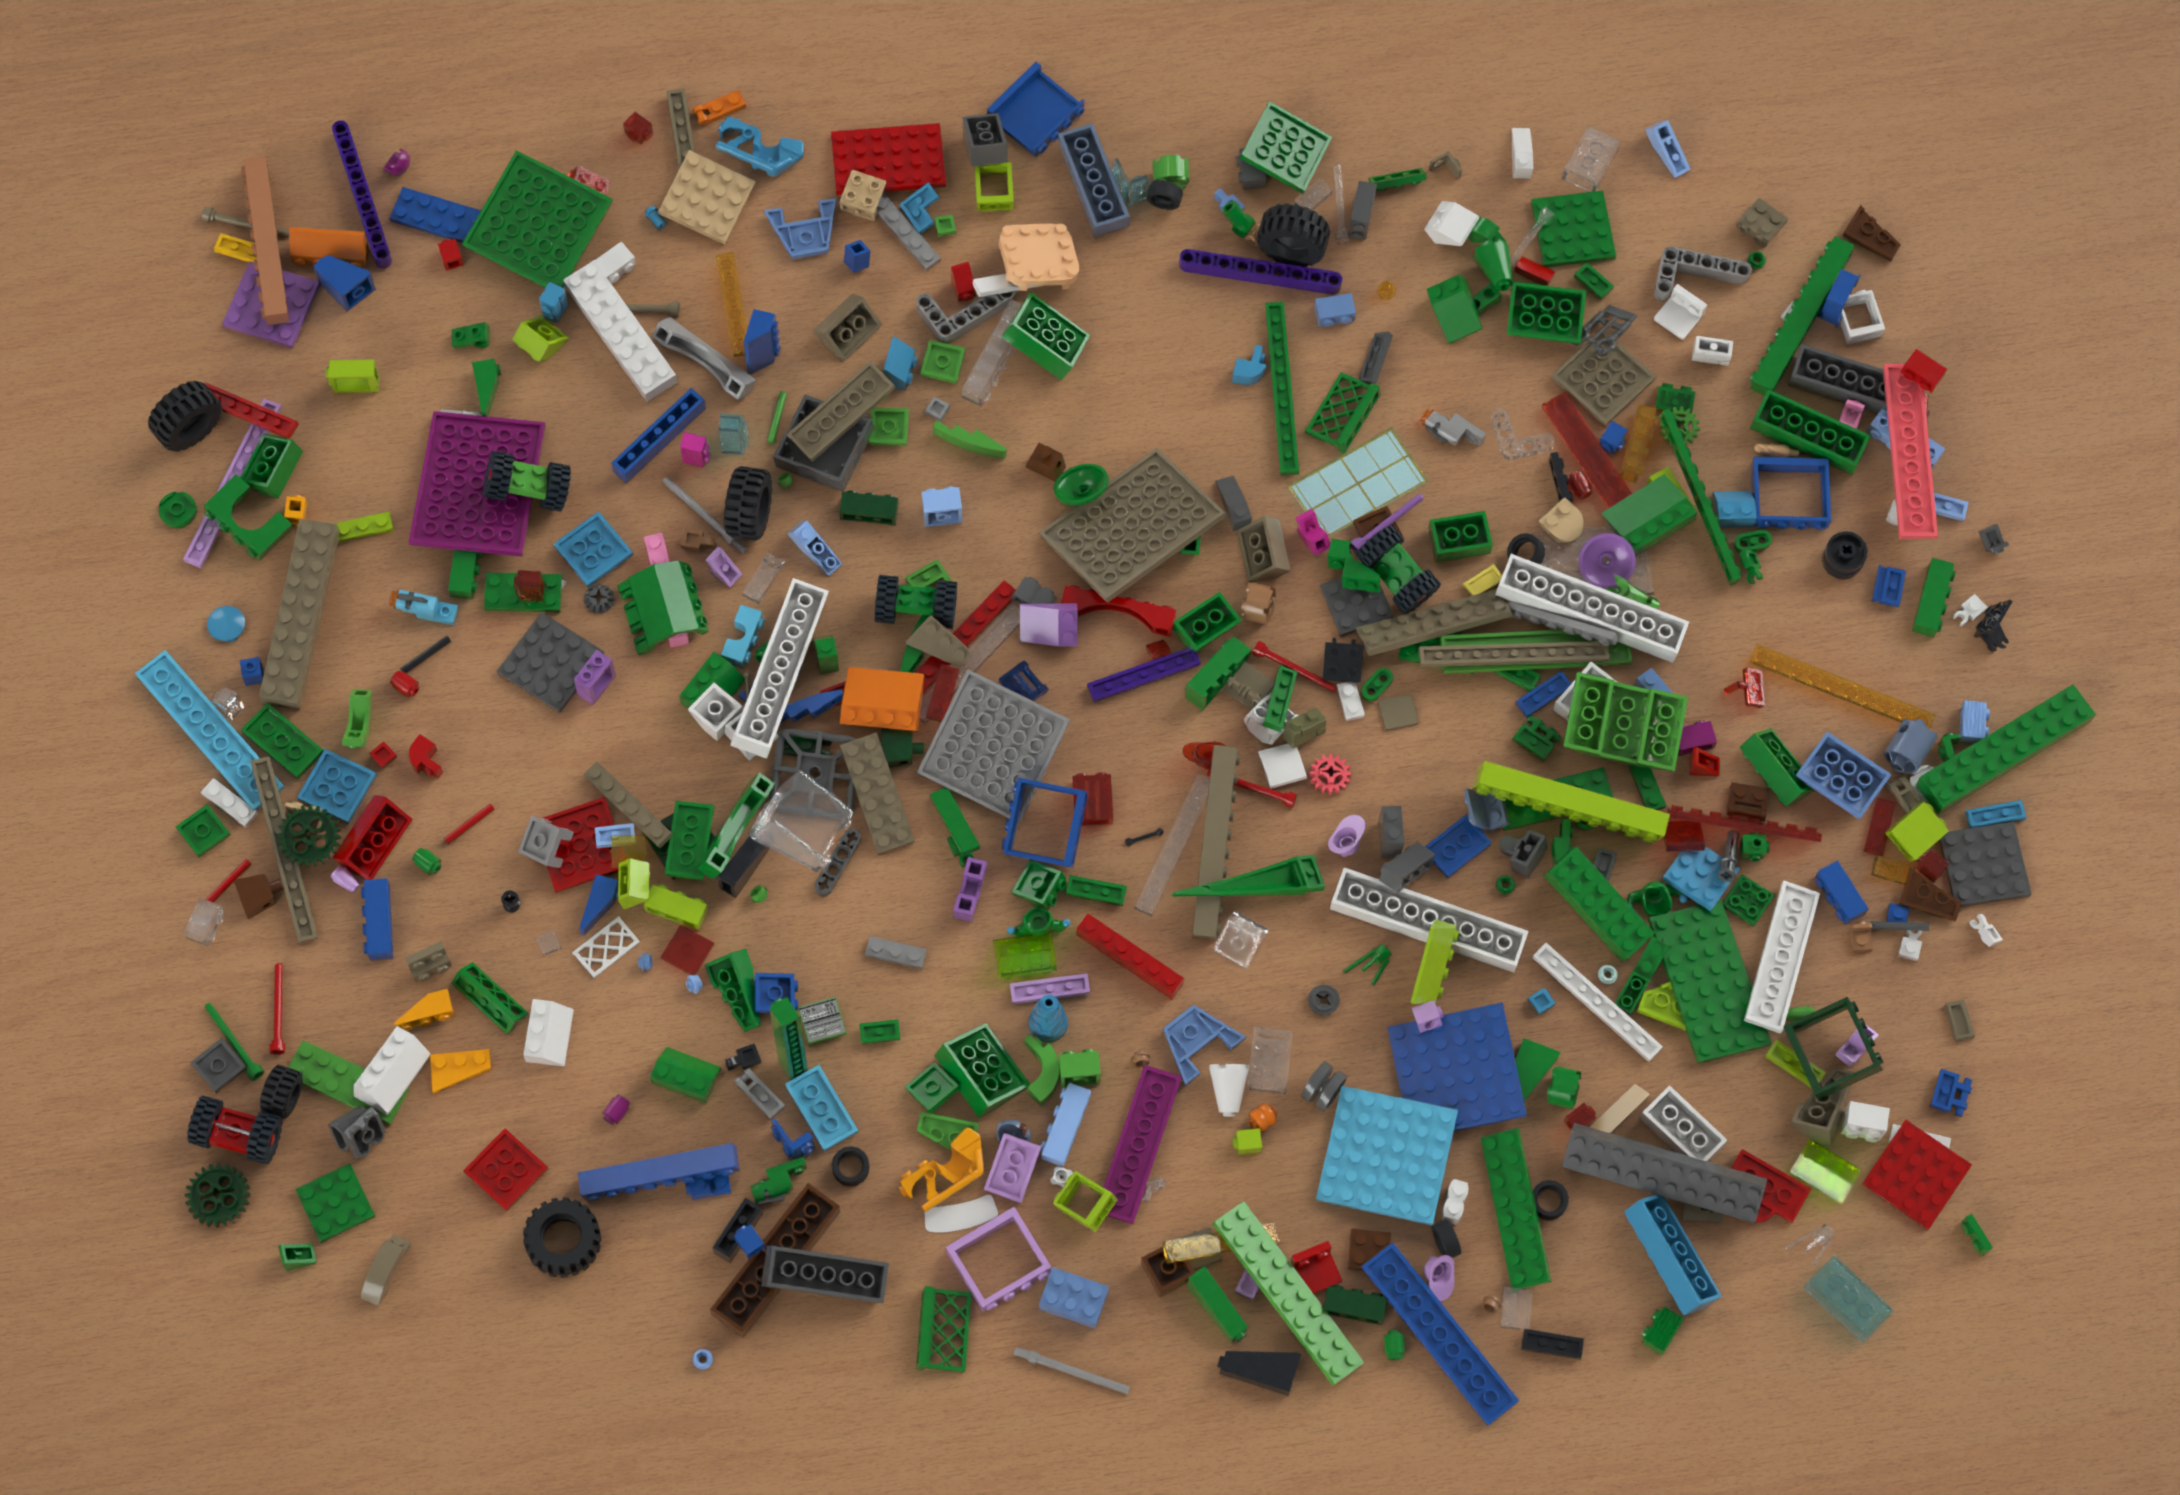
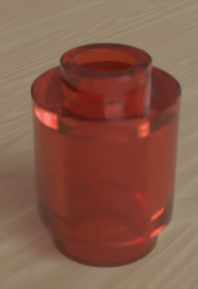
M1577 470L1569 475L1568 482L1576 497L1582 500L1593 493L1591 490L1592 486L1584 472Z

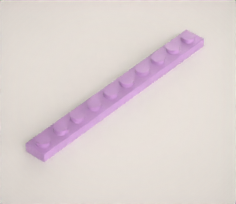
M265 398L260 405L277 413H280L282 409L281 404ZM253 424L250 425L218 491L235 474L239 477L241 476L263 433L269 434L270 431ZM206 515L204 516L183 558L184 562L202 569L221 531L218 526L219 524L215 520L211 521Z

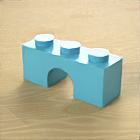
M740 605L734 624L735 628L742 630L745 635L740 640L727 638L721 653V657L732 665L744 668L745 663H749L752 655L750 650L752 646H756L758 641V630H762L765 619H763L762 611Z

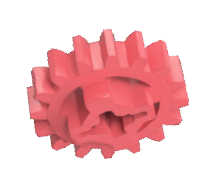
M1332 753L1329 754L1328 758L1323 754L1321 761L1316 758L1315 764L1311 765L1312 771L1309 774V777H1313L1311 784L1316 783L1315 790L1321 788V794L1328 791L1329 796H1331L1332 791L1339 794L1340 789L1345 790V784L1349 785V778L1351 777V772H1348L1350 765L1345 766L1346 760L1340 761L1339 755L1333 758Z

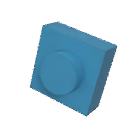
M1545 988L1528 998L1529 1003L1538 1015H1541L1556 1004Z

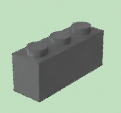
M1416 842L1411 847L1408 846L1400 855L1397 854L1392 861L1386 862L1382 866L1379 881L1398 893L1431 869L1436 854Z

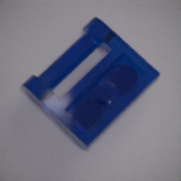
M1025 660L998 678L1003 687L1032 701L1043 696L1049 690L1030 670L1029 664ZM1020 672H1023L1036 687L1034 692L1019 675Z

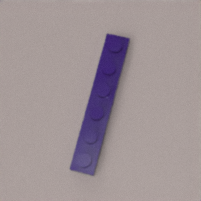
M1187 648L1087 683V688L1095 703L1200 666L1201 662L1197 653Z

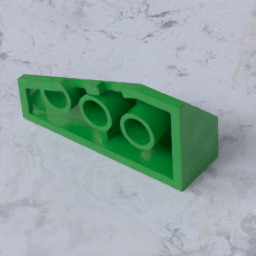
M747 949L731 952L704 964L711 984L714 988L719 989L723 995L721 997L722 1000L730 1005L733 1016L744 1032L761 1026L759 1013H755L754 971Z

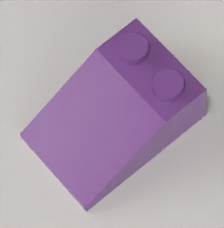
M1077 603L1020 604V641L1051 646H1077Z

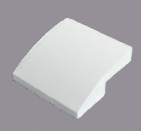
M1287 743L1258 751V757L1263 766L1270 789L1307 779L1297 747L1292 748Z

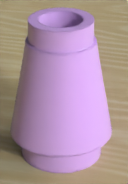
M341 865L330 876L333 882L351 893L355 892L360 886L349 870Z

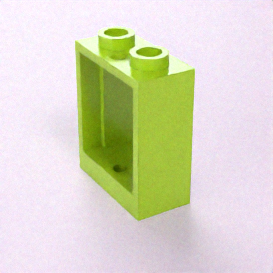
M1012 163L975 166L977 211L1014 210ZM1007 173L1008 195L981 196L980 174Z
M329 360V367H326V378H328V384L332 386L334 393L379 392V373L375 360Z
M1075 1171L1067 1178L1066 1185L1062 1191L1056 1194L1053 1204L1059 1211L1096 1233L1118 1199L1108 1190ZM1081 1184L1101 1195V1198L1086 1219L1066 1207Z

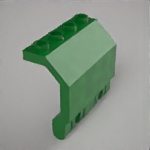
M679 560L653 564L617 585L621 594V600L634 599L624 605V610L629 627L631 628V634H638L642 631L644 633L634 639L638 655L654 650L657 644L677 634L695 632L704 635L709 632L708 622L702 611L703 605L698 597V588L693 580V571L689 564Z

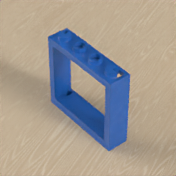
M1753 458L1751 463L1752 495L1755 500L1757 516L1754 526H1759L1762 529L1777 527L1779 529L1796 527V529L1800 530L1806 528L1823 530L1829 527L1831 523L1829 459ZM1758 471L1820 473L1822 517L1760 516Z
M1018 778V782L1015 781L1013 793H1015L1014 801L1011 800L1009 805V812H1011L1010 820L1007 819L1005 824L1007 836L1006 839L1003 838L1001 850H1003V854L1073 868L1089 792ZM1026 786L1077 796L1064 860L1013 850Z

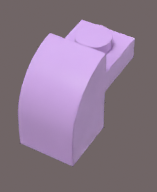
M1866 1025L1867 1029L1864 1031L1867 1036L1871 1035L1874 1041L1879 1034ZM1857 1029L1835 1054L1849 1067L1856 1063L1867 1050Z

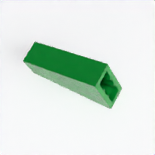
M1523 1038L1515 1059L1524 1103L1554 1066L1560 1055V1052Z
M1203 1266L1190 1276L1187 1288L1231 1343L1235 1340L1237 1342L1241 1341L1247 1335L1248 1326L1207 1268Z

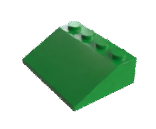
M1513 282L1510 290L1507 335L1581 344L1586 291Z
M1030 292L1001 337L1062 380L1073 368L1090 334Z
M1665 474L1601 513L1613 532L1629 542L1634 550L1635 557L1695 521L1697 514L1688 499Z
M987 1023L944 1043L934 1055L946 1073L959 1085V1091L979 1118L996 1110L1031 1085Z

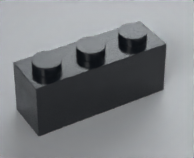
M745 1198L712 1247L714 1254L731 1263L740 1250L734 1238L736 1231L744 1225L747 1227L751 1224L754 1228L763 1215L762 1208Z

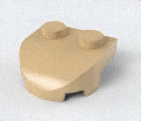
M1565 497L1538 521V525L1551 536L1550 540L1557 544L1574 543L1580 537L1584 524L1581 512Z

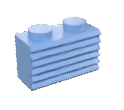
M1964 700L1960 708V741L1976 743L1989 735V727H1986V720H1989L1990 709H1987L1986 702Z

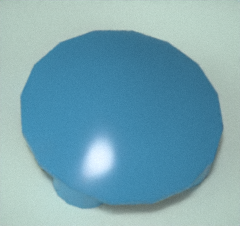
M219 607L208 618V631L212 637L219 641L234 642L244 630L245 617L235 607Z

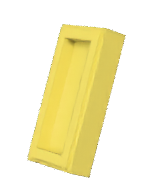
M1493 564L1463 583V587L1470 596L1484 593L1500 583L1502 574Z

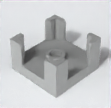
M531 816L518 852L546 866L561 868L563 859L555 857L561 839L570 841L574 832L566 828L557 827L551 824L552 821L545 818Z

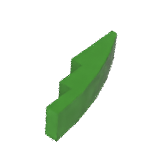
M936 421L933 425V434L953 445L985 456L1002 459L1007 457V448L977 429L970 434L958 425L953 430L939 421Z

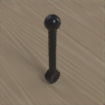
M1158 828L1155 832L1134 839L1127 838L1125 845L1131 846L1134 842L1155 835L1161 836L1164 831Z

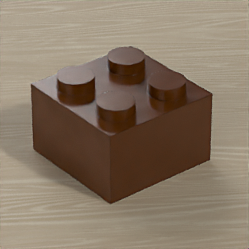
M1177 1239L1141 1257V1265L1159 1298L1187 1284L1188 1278L1195 1273Z

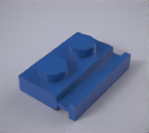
M1879 565L1871 602L1876 601L1880 602V604L1899 607L1906 571Z

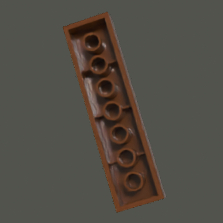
M807 1183L763 1240L765 1249L745 1263L711 1307V1315L744 1338L781 1290L761 1286L767 1246L811 1251L841 1212L840 1206Z

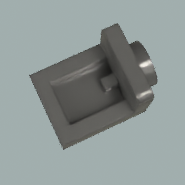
M1993 524L1978 531L1986 552L1998 554L2003 552L2005 547L2009 546L2008 542H2004L1998 524Z

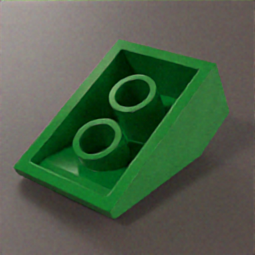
M1460 274L1426 289L1433 310L1449 344L1483 329L1468 281Z

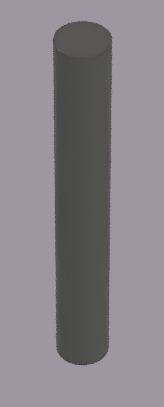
M1870 921L1872 929L1929 931V923Z

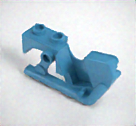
M727 116L725 122H722L719 126L718 132H720L721 140H723L727 131L732 132L736 130L743 134L734 140L728 141L727 144L718 141L716 149L725 153L728 152L730 155L752 164V168L755 171L759 168L766 171L767 175L775 177L804 157V143L802 141L782 137L780 143L776 146L765 147L761 143V130L753 125H747L737 118ZM753 139L752 155L737 149L738 146L747 140Z

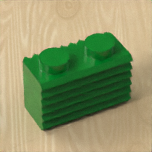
M1665 1306L1662 1307L1661 1311L1658 1309L1655 1311L1651 1318L1654 1323L1651 1328L1647 1326L1641 1335L1644 1338L1642 1344L1661 1355L1666 1351L1684 1320L1683 1317Z

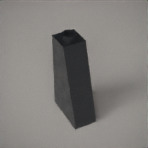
M756 827L728 862L722 873L718 875L719 888L722 891L737 898L774 843V838L769 830Z
M1226 1351L1225 1356H1220L1217 1367L1221 1368L1219 1373L1221 1375L1289 1396L1301 1354Z

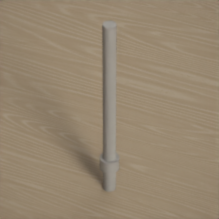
M669 477L663 479L662 482L719 532L730 546L733 545L742 554L747 551V547L738 538H732L727 535L725 528Z
M1016 1347L1014 1355L1028 1359L1030 1363H1039L1128 1395L1129 1386L1049 1359L1033 1350L1030 1352Z

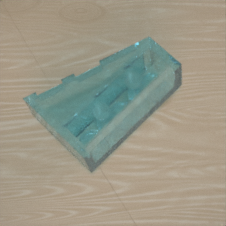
M720 413L719 437L722 453L744 455L745 448L749 446L748 420L744 415Z

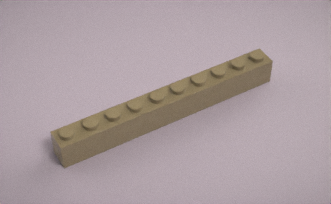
M1214 745L1198 886L1221 881L1227 876V867H1224V861L1229 858L1230 848H1226L1227 840H1231L1232 829H1228L1229 821H1233L1234 810H1230L1231 802L1235 803L1236 791L1232 790L1233 784H1237L1238 779L1235 765H1239L1240 754L1237 753L1236 747ZM1196 896L1192 938L1215 940L1216 935H1220L1221 924H1218V916H1222L1223 905H1220V897L1224 896Z

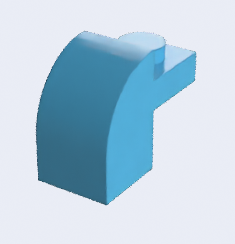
M1255 345L1252 361L1237 358L1232 377L1233 383L1252 385L1262 379L1266 364H1263L1265 354L1262 353L1263 346Z

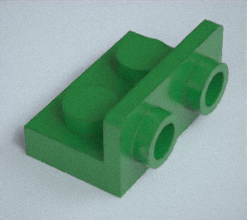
M1662 383V386H1657L1655 408L1663 410L1670 408V411H1673V407H1675L1677 411H1680L1682 406L1683 411L1689 408V414H1692L1696 393L1691 391L1692 387L1681 386L1680 389L1673 388L1674 384Z

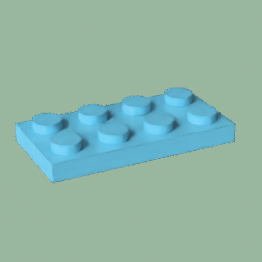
M820 1065L785 1083V1087L824 1152L859 1132Z

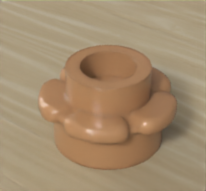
M1137 1051L1131 1057V1062L1134 1064V1067L1143 1068L1144 1065L1149 1064L1150 1055L1144 1051Z
M1489 1295L1483 1298L1482 1307L1488 1312L1496 1313L1498 1308H1501V1303H1499L1500 1300L1497 1296Z

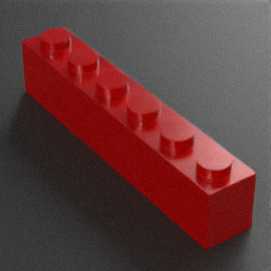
M1087 913L1077 927L1076 935L1171 1000L1183 986L1184 977Z

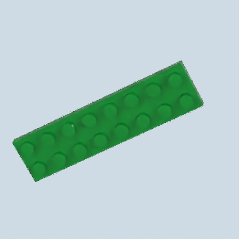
M1514 1128L1482 1137L1480 1139L1512 1291L1516 1292L1550 1283L1552 1281L1520 1129Z

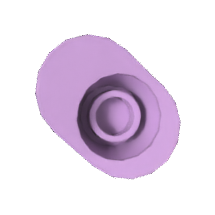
M1351 815L1344 818L1328 841L1329 849L1344 858L1356 853L1360 847V838L1366 828L1364 819L1359 815Z
M1447 1255L1441 1257L1430 1256L1429 1261L1424 1267V1276L1429 1282V1288L1439 1301L1448 1299L1454 1289V1260Z

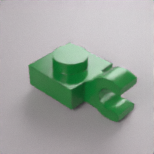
M1752 550L1741 551L1739 553L1741 564L1745 570L1749 571L1747 581L1749 584H1755L1754 576H1756L1757 580L1763 579V575L1759 570L1762 567L1757 553Z

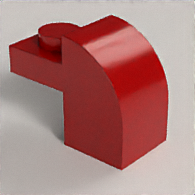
M421 734L417 736L409 748L410 762L416 773L419 774L423 769L430 777L434 775L439 779L443 774L442 768L431 760L437 752L436 745Z

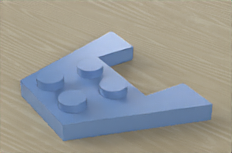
M836 198L818 201L821 218L785 224L782 208L764 210L766 218L791 259L827 254L829 252Z
M1192 1005L1163 1028L1185 1086L1200 1075V1071L1189 1059L1216 1037H1219L1230 1051L1246 1039L1244 1035L1195 1005Z

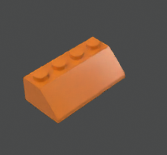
M290 227V257L293 264L299 266L306 264L315 265L320 258L330 255L360 268L367 267L369 247L364 232Z

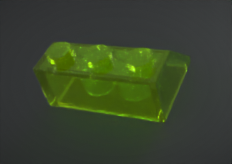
M1051 932L1043 936L1026 935L993 940L999 978L1010 979L1014 976H1031L1036 973L1048 974L1052 971H1057Z
M1809 1140L1790 1172L1797 1179L1804 1180L1811 1184L1814 1189L1827 1194L1830 1199L1842 1203L1861 1169L1819 1143Z

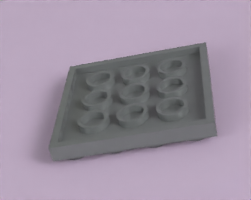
M541 612L499 667L497 673L561 713L577 691L574 682L576 675L596 650L603 654L604 651Z
M2014 822L1949 831L1939 839L1951 894L1961 902L1960 907L2031 896Z

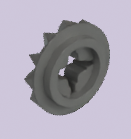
M600 583L595 586L591 585L584 595L585 606L594 613L608 611L614 603L613 591L608 586L601 585ZM598 592H600L601 597H604V599L600 600L599 605L594 598L597 597Z
M1316 986L1309 994V1007H1311L1314 1013H1318L1321 1016L1330 1015L1338 1008L1339 995L1331 986ZM1327 995H1329L1327 999V1002L1329 1004L1324 1003L1323 1005L1319 1006V998H1324Z

